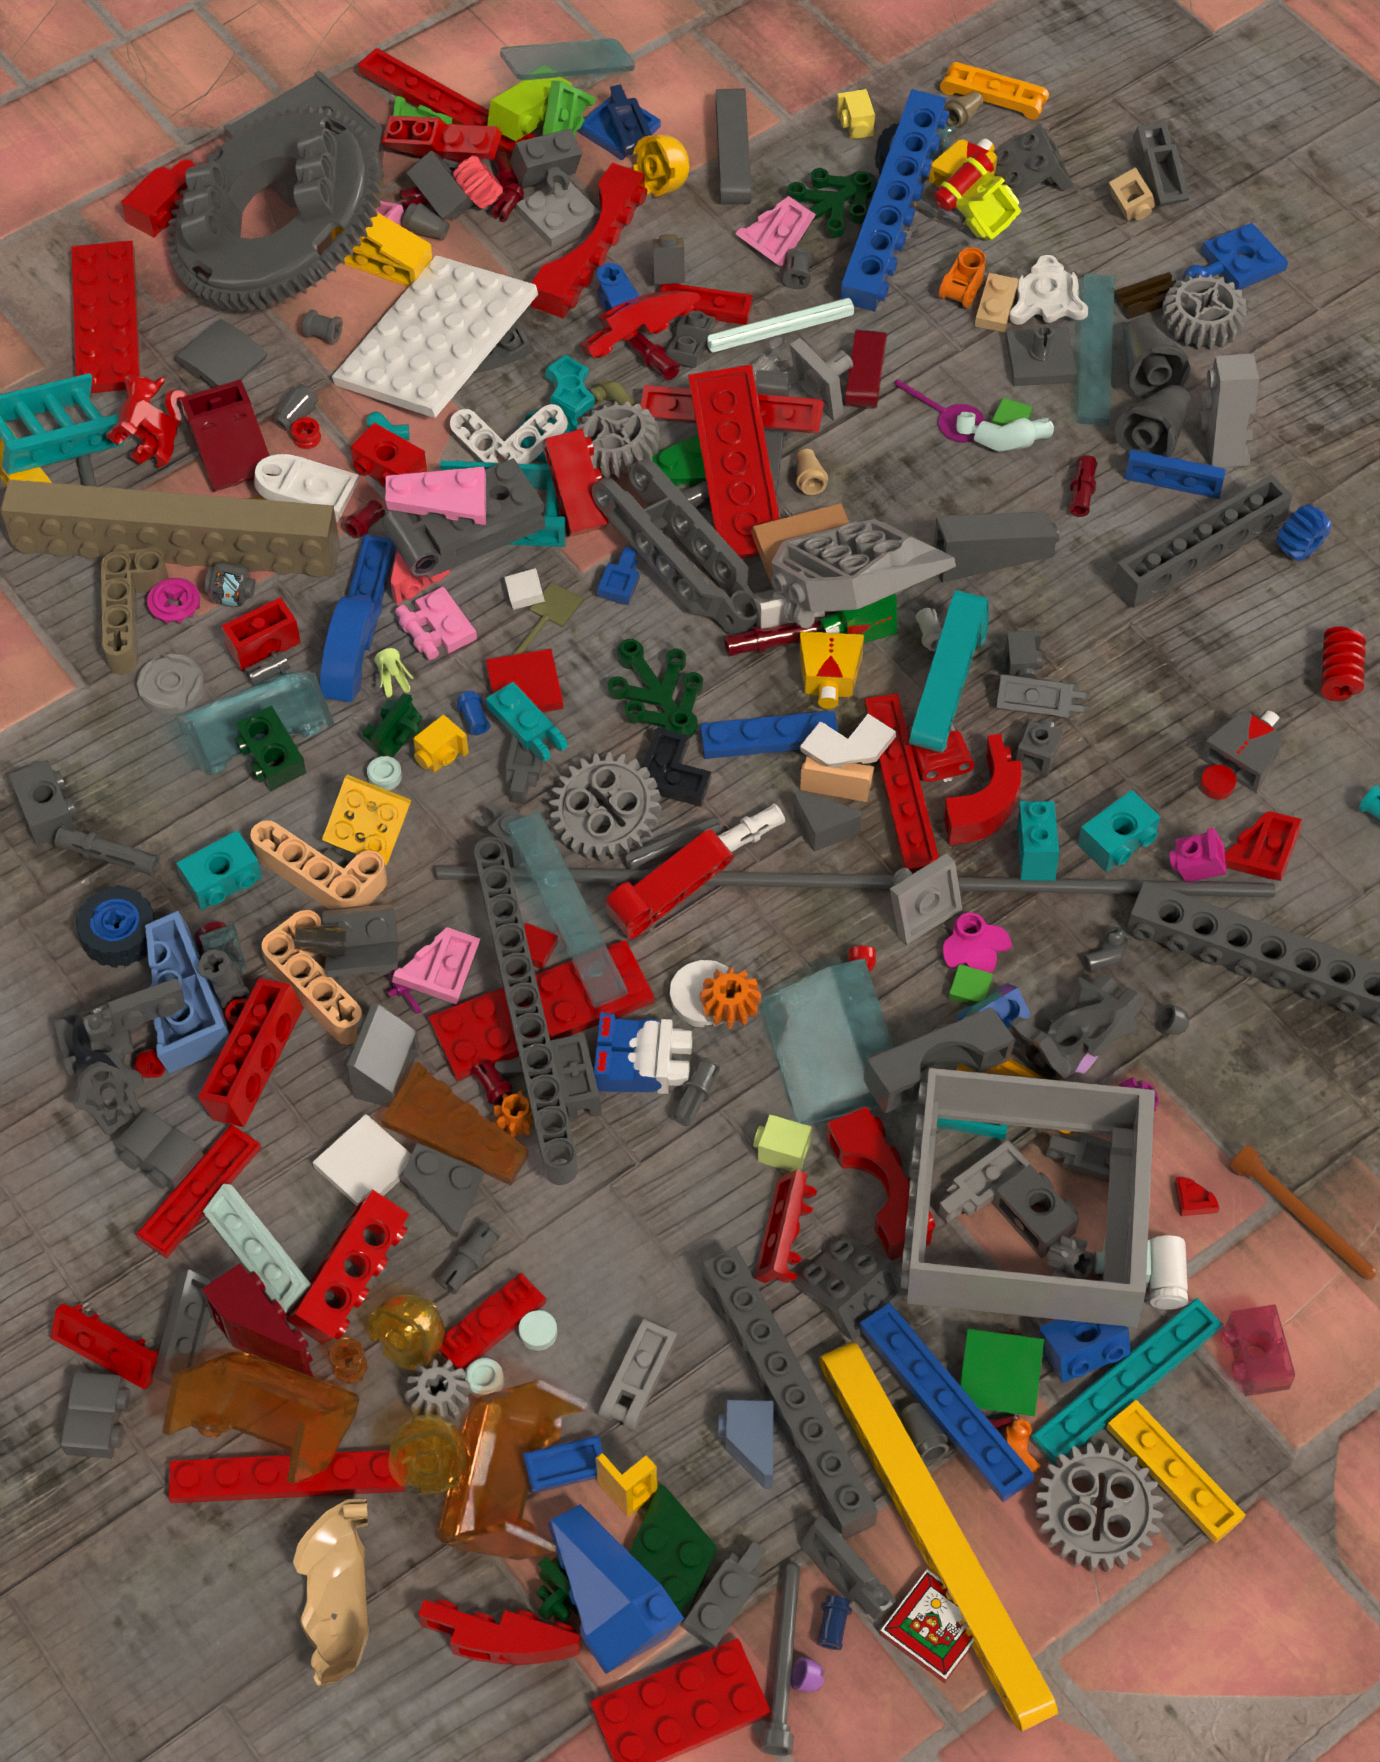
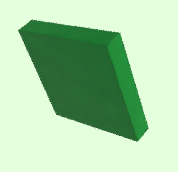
M967 1328L960 1382L961 1388L979 1409L1035 1416L1044 1338Z

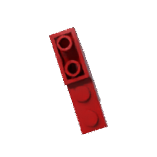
M389 116L381 143L387 147L422 157L432 150L442 159L446 158L461 163L472 155L479 159L494 160L502 132L497 126L445 124L441 118Z
M671 290L645 294L627 300L599 315L598 318L603 328L581 342L579 346L586 356L602 358L613 350L612 345L619 340L626 341L638 333V327H640L641 331L650 334L662 332L669 327L671 319L677 315L681 317L691 312L695 308L694 303L699 301L701 297L698 293L691 291Z
M436 1599L435 1603L423 1600L418 1613L421 1627L452 1637L450 1645L454 1655L476 1661L508 1665L541 1664L577 1656L582 1649L581 1635L576 1634L577 1631L573 1627L560 1622H555L553 1626L540 1622L535 1614L518 1609L516 1613L505 1610L499 1625L495 1624L496 1620L487 1614L473 1612L472 1615L457 1611L458 1607L442 1599Z

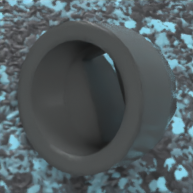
M1168 1004L1159 1015L1158 1027L1162 1032L1179 1035L1189 1027L1188 1014L1181 1007Z

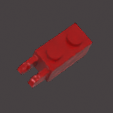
M181 160L171 170L166 167L155 168L121 201L126 223L153 238L163 229L167 228L169 220L175 218L171 211L179 209L175 204L176 200H180L183 197L179 192L186 190L188 187L185 184L186 170L195 166L192 160Z

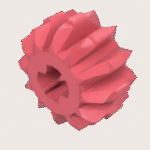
M472 155L467 160L465 159L453 172L454 178L462 190L479 208L485 209L487 206L492 205L503 193V187L482 160Z

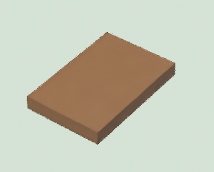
M842 503L753 526L751 534L771 585V578L773 576L771 562L781 543L787 539L838 528L849 523Z

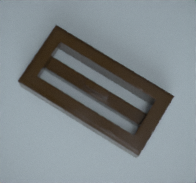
M1168 272L1115 290L1114 299L1126 317L1131 319L1162 308L1166 294L1154 297L1167 293L1169 288L1175 285L1176 280L1172 281V275ZM1141 301H1142V303H1139V304H1136V305H1133V306H1130V307H1129V305H1132V304H1135V303H1138V302H1141Z

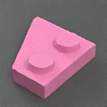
M788 196L779 202L773 210L766 211L758 216L757 222L746 229L740 228L736 235L777 265L783 267L787 252L796 247L816 214Z
M447 927L435 937L434 942L419 950L415 954L414 959L402 969L399 967L393 975L392 982L457 1004L479 946L480 938Z

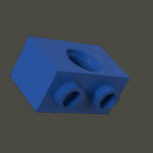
M1057 1319L1039 1327L1040 1338H1044L1043 1355L1062 1383L1076 1377H1082L1092 1370L1109 1363L1118 1362L1123 1357L1131 1355L1129 1329L1126 1326Z

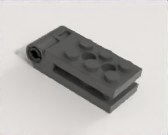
M514 458L485 470L486 525L475 524L474 519L459 517L458 521L446 519L445 514L432 512L427 515H419L391 510L386 514L382 525L413 575H426L427 578L433 577L546 528L545 519L541 514L544 512V503Z

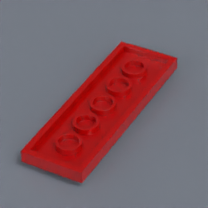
M133 240L71 246L76 376L91 374L93 377L91 393L126 390L125 379L129 375L133 374L141 377Z
M752 364L689 374L688 380L714 528L741 559L760 556L751 534V529L753 526L779 520L780 518Z
M626 940L535 975L550 1041L570 1037L599 1025L600 1013L615 1014V1018H618L654 1003V995ZM503 988L429 1016L430 1025L456 1081L471 1076L472 1069L476 1064L484 1071L485 1068L481 1064L483 1060H491L495 1066V1063L500 1060H511L518 1057ZM530 1004L519 1005V1007L530 1006ZM529 1034V1035H527V1036H525V1037H527V1038H533V1037H536L537 1035H536V1034Z

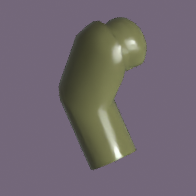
M600 381L590 390V393L595 397L594 403L601 404L603 400H614L619 405H624L629 401L632 407L636 404V401L616 381Z

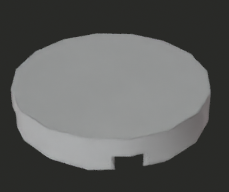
M173 653L165 654L163 658L156 661L154 658L147 662L140 670L136 682L140 700L144 705L158 714L166 715L183 713L194 707L202 698L205 689L203 673L196 661L185 655Z

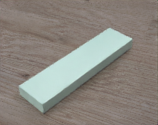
M223 1184L203 1210V1213L249 1272L255 1271L266 1287L265 1292L271 1300L276 1299L284 1311L290 1313L311 1283L232 1185Z

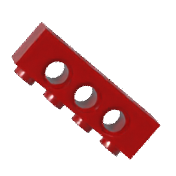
M259 978L198 1096L213 1121L245 1127L304 1009L290 984Z
M373 1189L365 1194L309 1281L311 1283L310 1287L291 1310L286 1321L322 1345L333 1338L339 1340L350 1324V1320L346 1317L352 1307L359 1308L367 1297L370 1289L365 1286L371 1276L377 1277L386 1266L389 1258L384 1255L390 1245L397 1246L405 1235L408 1228L403 1224L410 1214ZM364 1230L374 1233L377 1239L376 1246H371L365 1241L363 1236ZM345 1261H351L356 1265L358 1269L357 1277H352L346 1273L344 1268ZM326 1292H332L337 1296L339 1302L337 1309L327 1305L325 1301Z

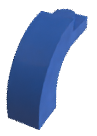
M367 595L340 598L333 613L326 637L321 666L319 697L353 702L361 689L362 664L366 642L371 628L382 613V601L373 600Z

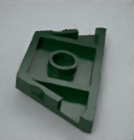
M660 1484L629 1553L662 1585L685 1619L695 1603L716 1556L717 1546L671 1492Z

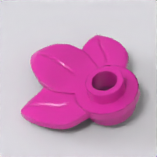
M968 912L955 920L952 929L953 934L945 940L943 945V958L945 964L950 969L958 967L959 964L966 963L968 967L993 973L997 962L996 952L1011 949L1012 942L1008 933L1003 928L988 925L979 914ZM966 929H972V930H974L976 933H974V934H969V933L964 932V930H966Z

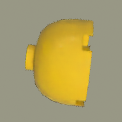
M649 135L638 140L633 155L638 154L637 164H633V170L645 174L647 194L652 192L654 197H660L680 189L688 178L690 168L689 157L682 143L670 135Z

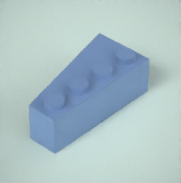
M179 911L145 925L148 960L152 974L151 987L174 978L178 979L182 987L186 1007L169 1017L154 1019L158 1044L156 1045L157 1057L169 1074L222 1051L231 1033L210 979L204 978L198 971V962L201 960L190 929Z

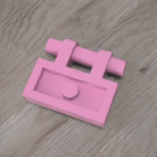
M444 586L415 600L417 612H410L406 605H401L395 610L401 628L404 632L410 633L414 639L413 644L420 653H424L429 660H433L439 655L436 647L443 645L449 654L477 640L476 630ZM428 624L433 632H425L422 626Z

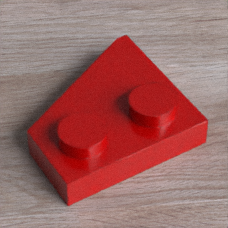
M1267 811L1256 821L1253 827L1242 832L1237 837V843L1225 852L1226 868L1282 881L1302 828V819Z

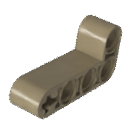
M155 548L110 552L104 556L101 562L102 646L108 667L116 674H128L136 668L138 663L136 593L150 592L157 583L169 579L163 554Z

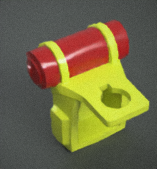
M977 151L972 157L967 158L964 164L939 186V189L933 193V198L936 204L945 211L950 212L956 207L966 218L965 223L977 238L988 241L993 240L1006 229L1020 214L1021 209L1018 206V199L1008 185L1002 184L1005 180L1000 176H993L991 173L994 170L991 160L984 153Z

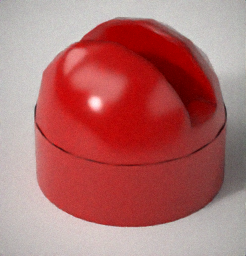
M870 946L849 948L848 962L850 968L858 974L859 968H865V973L872 971L876 965V949Z
M157 1049L144 1050L137 1054L134 1059L136 1061V1064L133 1066L134 1070L139 1072L142 1078H158L165 1071V1067L157 1057Z

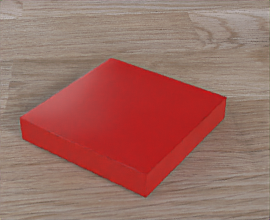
M552 648L486 659L492 694L514 682L542 713L564 709Z

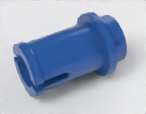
M466 691L460 694L457 698L456 707L459 712L463 713L470 734L475 736L484 734L490 729L491 725L482 709L481 704L483 700L481 696L476 694L475 691Z

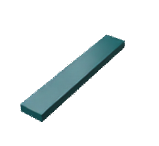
M1195 1298L1130 1353L1131 1355L1123 1358L1033 1433L1030 1441L1052 1465L1058 1467L1056 1459L1060 1453L1070 1458L1069 1452L1072 1447L1076 1446L1078 1449L1083 1447L1102 1431L1113 1418L1135 1400L1140 1399L1221 1331L1224 1324L1198 1298Z

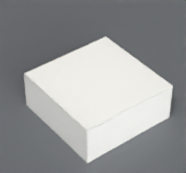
M536 568L504 577L513 610L545 602Z

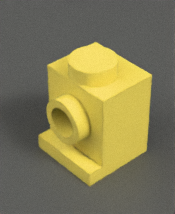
M867 89L838 93L837 118L840 119L842 128H847L850 140L874 135L875 113Z

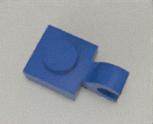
M625 547L618 565L608 563L597 588L599 597L629 605L640 579L639 571H636L638 560L635 559L638 553L637 550Z

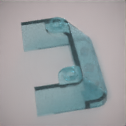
M297 670L176 717L179 729L199 771L211 775L228 768L226 762L231 760V757L241 754L234 741V738L238 736L235 723L271 705L289 735L302 732L303 737H308L321 732V725H333L334 721L315 672ZM257 734L253 737V739L261 740L264 739L267 735Z

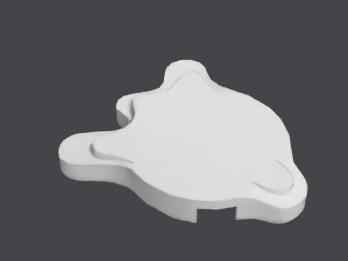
M1043 255L1031 267L1030 274L1023 278V275L1020 277L1017 287L1018 303L1009 313L1010 321L1016 325L1025 323L1037 314L1042 315L1045 322L1052 323L1064 316L1075 320L1085 319L1088 316V307L1078 297L1079 284L1075 273L1072 272L1071 275L1064 271V266L1054 256Z

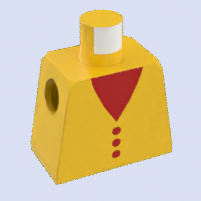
M964 139L958 140L932 162L928 187L938 190L939 186L949 179L964 164V161L972 157L977 151L984 153L991 160L994 166V170L991 173L995 176L997 156L993 153L995 150L993 143L988 139H981L976 145Z
M800 631L799 657L804 691L808 695H817L820 707L833 709L838 706L839 697H850L853 695L862 661L864 635Z

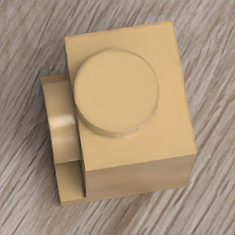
M1136 167L1109 182L1111 196L1118 204L1127 221L1133 218L1140 221L1150 215L1152 212L1151 208L1155 207L1154 198Z

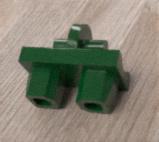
M403 693L397 701L387 700L381 707L380 715L383 721L380 725L369 724L363 731V737L368 746L377 749L380 756L394 758L407 741L414 743L413 738L422 732L418 725L423 717L413 706V698L409 694Z
M545 1556L537 1564V1567L541 1570L538 1576L554 1593H551L544 1585L538 1589L536 1595L544 1602L538 1613L544 1619H548L556 1614L565 1622L572 1614L564 1606L565 1603L580 1618L577 1605L571 1602L569 1595L571 1586L566 1569L560 1566L558 1556L551 1561Z

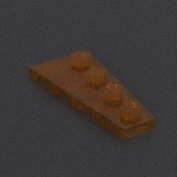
M419 1062L412 1069L382 1118L383 1127L485 1171V1174L510 1186L529 1156L527 1148L494 1122L490 1123L478 1113V1109L468 1101L465 1103L443 1081L436 1080Z

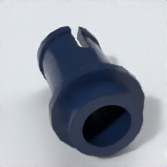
M828 1595L826 1602L821 1603V1609L824 1610L819 1639L817 1640L818 1646L831 1650L842 1649L847 1615L852 1614V1609L849 1607L850 1600L840 1596Z

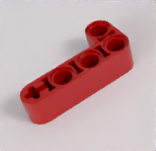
M708 829L635 886H632L630 882H625L612 891L605 900L606 913L629 940L633 939L727 867L734 859V854L712 829Z

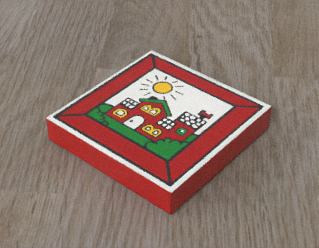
M927 1569L880 1630V1635L943 1683H946L972 1648L975 1640L972 1635L967 1636L965 1627L967 1623H960L962 1616L957 1604L955 1605L952 1599L948 1601L946 1596L948 1589L941 1588L943 1581Z

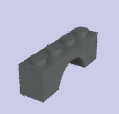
M992 1007L981 1012L974 1011L953 1024L940 1025L931 1033L922 1037H912L891 1050H881L874 1053L866 1061L863 1082L884 1113H888L917 1100L922 1080L921 1073L929 1066L941 1062H955L966 1065L977 1073H981L1010 1060L1015 1038Z

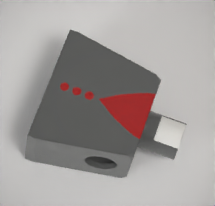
M1266 710L1258 719L1247 711H1241L1208 738L1202 760L1211 766L1224 765L1234 772L1237 782L1256 793L1276 759L1283 740L1282 733L1276 730L1281 724L1279 716L1272 711Z

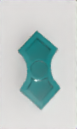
M565 354L546 368L545 377L556 388V391L551 396L550 404L559 406L567 417L575 421L594 407L595 397L584 385V381L589 377L590 369Z

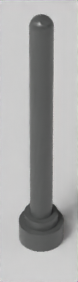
M794 1562L788 1563L784 1569L771 1723H767L766 1730L761 1732L760 1750L762 1752L777 1756L792 1754L794 1735L790 1732L791 1727L787 1725L800 1567Z

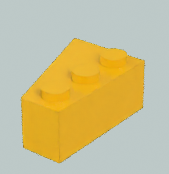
M377 212V217L370 218L373 226L366 227L365 229L367 237L359 239L361 246H354L352 249L354 255H347L344 258V265L409 287L432 261L431 244ZM336 227L331 231L332 241L339 233L343 232L342 227Z

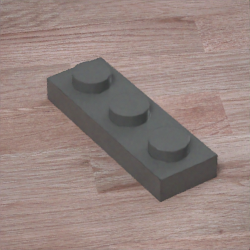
M189 1269L179 1272L153 1378L182 1391L193 1388L211 1315L202 1288L213 1281Z

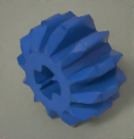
M1311 504L1301 506L1295 513H1291L1288 520L1284 521L1285 524L1278 532L1279 535L1277 536L1276 543L1290 558H1294L1297 561L1307 559L1313 552L1317 551L1321 544H1324L1323 541L1329 535L1332 522L1318 507H1314Z

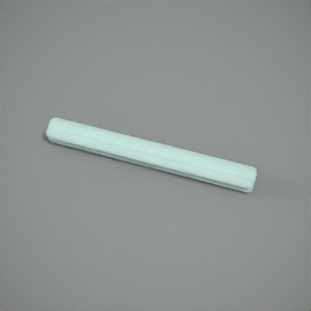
M844 298L712 333L707 336V346L709 351L714 353L842 319L854 314V305L850 298Z

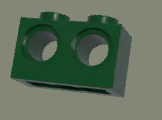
M272 705L235 723L238 736L234 738V741L242 756L248 754L253 763L250 764V768L258 783L264 781L268 789L272 791L306 774L304 758ZM257 734L267 735L264 739L261 740L253 739V737ZM274 760L283 761L279 766H269V763Z

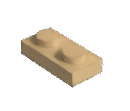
M989 273L976 315V327L1000 332L1006 331L1019 279Z

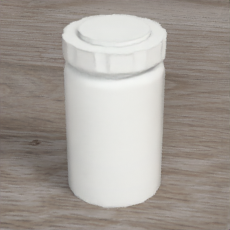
M1171 1235L1157 1236L1150 1239L1151 1277L1149 1286L1151 1305L1164 1310L1179 1309L1186 1306L1188 1303L1186 1244L1184 1239Z

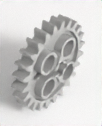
M611 752L607 753L605 761H601L598 754L595 753L593 763L588 764L584 758H581L582 768L579 770L570 765L569 770L572 776L570 778L565 776L559 777L564 787L553 788V792L558 799L551 800L549 803L552 809L555 810V812L550 814L553 823H557L554 829L557 835H562L561 840L565 846L571 844L575 854H578L583 849V853L588 860L594 852L597 853L600 861H604L606 853L609 852L614 860H617L618 850L623 849L625 853L631 852V844L634 843L638 847L643 846L640 840L642 835L646 837L653 836L648 825L655 826L659 824L654 814L662 812L660 804L656 802L662 798L659 790L655 789L657 783L654 777L649 778L650 773L647 767L640 769L637 759L632 760L628 764L625 754H621L618 760L615 761ZM615 780V783L609 788H601L604 782ZM588 786H591L598 793L599 797L608 807H612L615 815L625 823L624 827H620L605 807L599 806L594 795L586 790ZM581 802H589L583 810H575L576 806ZM637 803L634 809L622 811L625 805ZM602 825H610L606 832L596 833Z
M1088 1443L1083 1455L1074 1446L1069 1452L1070 1460L1060 1453L1056 1459L1058 1467L1049 1464L1045 1470L1049 1478H1041L1037 1485L1045 1492L1037 1493L1034 1498L1036 1503L1044 1505V1507L1037 1509L1034 1514L1035 1518L1046 1519V1522L1039 1529L1040 1534L1051 1532L1053 1535L1047 1546L1051 1548L1060 1544L1063 1547L1059 1556L1061 1560L1071 1553L1074 1555L1073 1567L1077 1568L1082 1560L1088 1561L1089 1572L1092 1573L1098 1563H1102L1105 1572L1110 1573L1114 1561L1122 1570L1125 1569L1128 1565L1127 1555L1135 1562H1138L1142 1557L1139 1548L1149 1551L1153 1545L1147 1536L1157 1537L1160 1533V1529L1153 1523L1160 1522L1164 1516L1160 1511L1153 1509L1163 1501L1162 1497L1151 1496V1493L1158 1486V1482H1146L1144 1480L1150 1469L1147 1467L1137 1471L1134 1467L1138 1457L1134 1456L1126 1462L1123 1460L1124 1452L1121 1447L1114 1456L1110 1455L1107 1443H1104L1099 1453H1095L1092 1443ZM1103 1474L1105 1482L1100 1507L1105 1511L1098 1523L1099 1541H1094L1092 1535L1097 1507L1093 1503L1099 1494L1098 1475ZM1072 1479H1084L1088 1482L1090 1491L1084 1493L1077 1491L1072 1484ZM1119 1484L1124 1486L1129 1493V1498H1117L1111 1491V1485ZM1078 1516L1083 1519L1086 1524V1530H1074L1068 1523V1517ZM1110 1522L1120 1524L1125 1530V1536L1120 1538L1113 1536L1109 1532L1107 1524Z

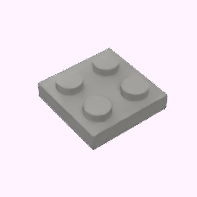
M554 182L555 190L553 194H549L543 188L516 203V212L551 247L560 244L597 223L600 218V211L571 182L567 190H563L559 182Z

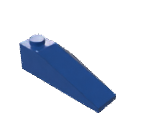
M581 1504L548 1522L560 1566L566 1569L569 1579L571 1602L577 1605L582 1624L579 1628L583 1641L605 1674L667 1640L684 1620L662 1585Z

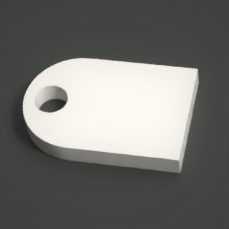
M276 454L262 459L257 464L254 486L258 493L267 500L334 505L336 522H338L358 484L359 475L295 455Z

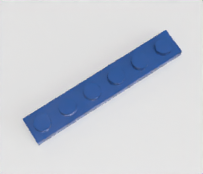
M890 1302L860 1322V1331L1002 1503L1034 1481L1033 1472Z

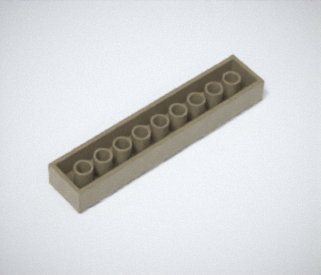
M9 480L1 507V514L13 551L23 553L34 552L56 556H83L94 559L104 558L105 555L114 551L155 548L163 554L165 563L215 567L218 562L224 561L244 565L251 572L268 571L280 574L293 573L314 577H334L340 550L334 505Z

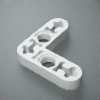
M553 404L542 407L506 441H503L470 409L457 411L450 420V427L456 437L481 462L499 463L495 457L500 454L505 461L514 458L518 464H530L544 451L542 443L545 438L563 434L568 425L567 418L562 409ZM551 417L554 420L556 419L557 422L552 424L548 423L547 420ZM462 423L470 424L475 432L471 435L465 427L461 426ZM538 427L545 433L543 436L538 432ZM528 436L536 437V442L532 447L527 449L521 447V442L524 438ZM485 438L493 439L492 446L484 451L478 450V444L481 440Z

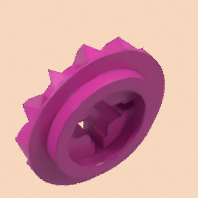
M170 578L157 583L151 589L147 597V604L155 620L162 619L167 625L170 621H177L181 624L184 618H193L194 611L200 608V593L192 582L182 578ZM168 599L173 601L180 599L181 606L175 604L169 606Z

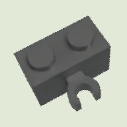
M571 129L516 142L509 163L521 188L545 182V189L549 194H553L555 190L554 182H559L563 190L568 189L570 184L568 175L576 173L582 152Z

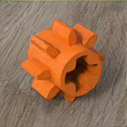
M521 1090L517 1094L509 1096L505 1093L502 1094V1106L496 1105L493 1108L494 1116L498 1118L496 1121L498 1131L506 1129L513 1139L516 1135L523 1133L529 1136L530 1126L533 1123L529 1101L523 1096Z

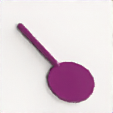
M895 381L896 386L941 413L938 427L947 439L961 443L974 441L975 434L959 433L956 429L957 416L961 415L962 412H970L976 415L975 425L979 426L982 421H985V418L977 408L967 404H956L945 409L902 381Z

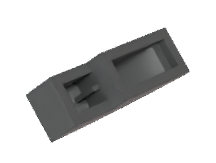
M1167 122L1137 126L1133 135L1136 152L1146 181L1159 206L1189 201L1190 198L1176 143L1172 144Z

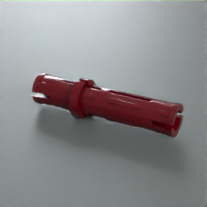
M822 617L814 618V623L809 629L802 628L796 622L763 629L760 626L754 627L752 631L724 636L726 653L728 657L753 651L763 653L768 648L800 642V631L822 632L819 620Z

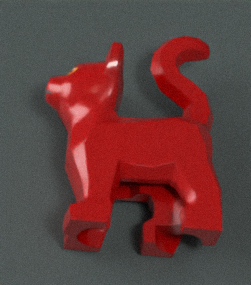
M132 374L125 379L127 399L120 408L119 422L109 430L106 436L118 445L127 439L128 436L134 434L141 439V445L134 448L130 456L139 464L155 457L157 459L156 466L161 468L168 464L174 451V440L182 416L176 402L181 404L180 398L187 396V394L181 390H170L165 396V409L168 414L166 415L150 403V400L157 394L165 382V378L160 377L153 381L145 376L137 377Z

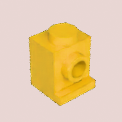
M444 714L413 738L415 747L414 757L417 763L423 769H430L433 773L442 766L451 764L457 754L460 753L465 757L469 753L467 734Z

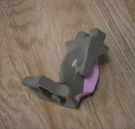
M1105 973L1099 975L1092 983L1080 977L1068 1002L1058 1012L1048 1018L1051 1026L1047 1034L1035 1028L1021 1016L1015 1018L1010 1023L1017 1039L1014 1043V1049L1024 1057L1037 1074L1048 1080L1064 1081L1072 1073L1084 1074L1098 1056L1104 1054L1112 1041L1133 1033L1139 1028L1135 1016L1143 1007V1001L1140 995L1130 988H1127L1117 999L1113 996L1119 990V987L1113 978ZM1067 1038H1077V1042L1074 1045L1068 1047L1060 1045Z

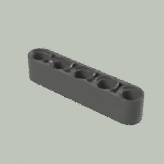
M745 88L716 89L721 204L751 203Z

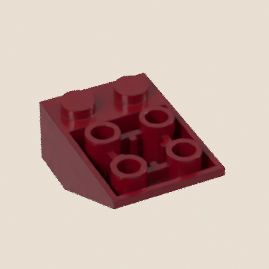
M236 380L181 397L180 400L186 425L214 492L254 480L257 464L270 455L242 380Z
M239 1263L202 1288L213 1321L234 1348L306 1380L313 1378L309 1365L313 1358L307 1350V1347H309L307 1340L297 1327L292 1330L285 1321L287 1315L276 1299L269 1301L264 1293L266 1287L255 1271L248 1274L242 1264Z

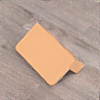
M807 756L806 762L802 764L800 790L867 802L874 767L851 763L842 765L840 768L822 766Z

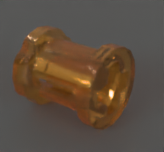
M348 1337L336 1341L331 1347L330 1361L333 1364L336 1378L346 1384H354L361 1381L368 1369L364 1348L361 1343L356 1339ZM352 1358L353 1363L346 1364L344 1360Z

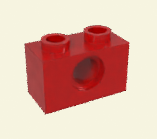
M375 422L350 447L353 467L360 474L368 475L377 480L385 488L386 476L427 472L424 450Z
M281 597L221 625L226 649L241 672L245 671V667H249L271 656L270 652L272 651L275 653L279 651L284 652L301 643L297 621Z

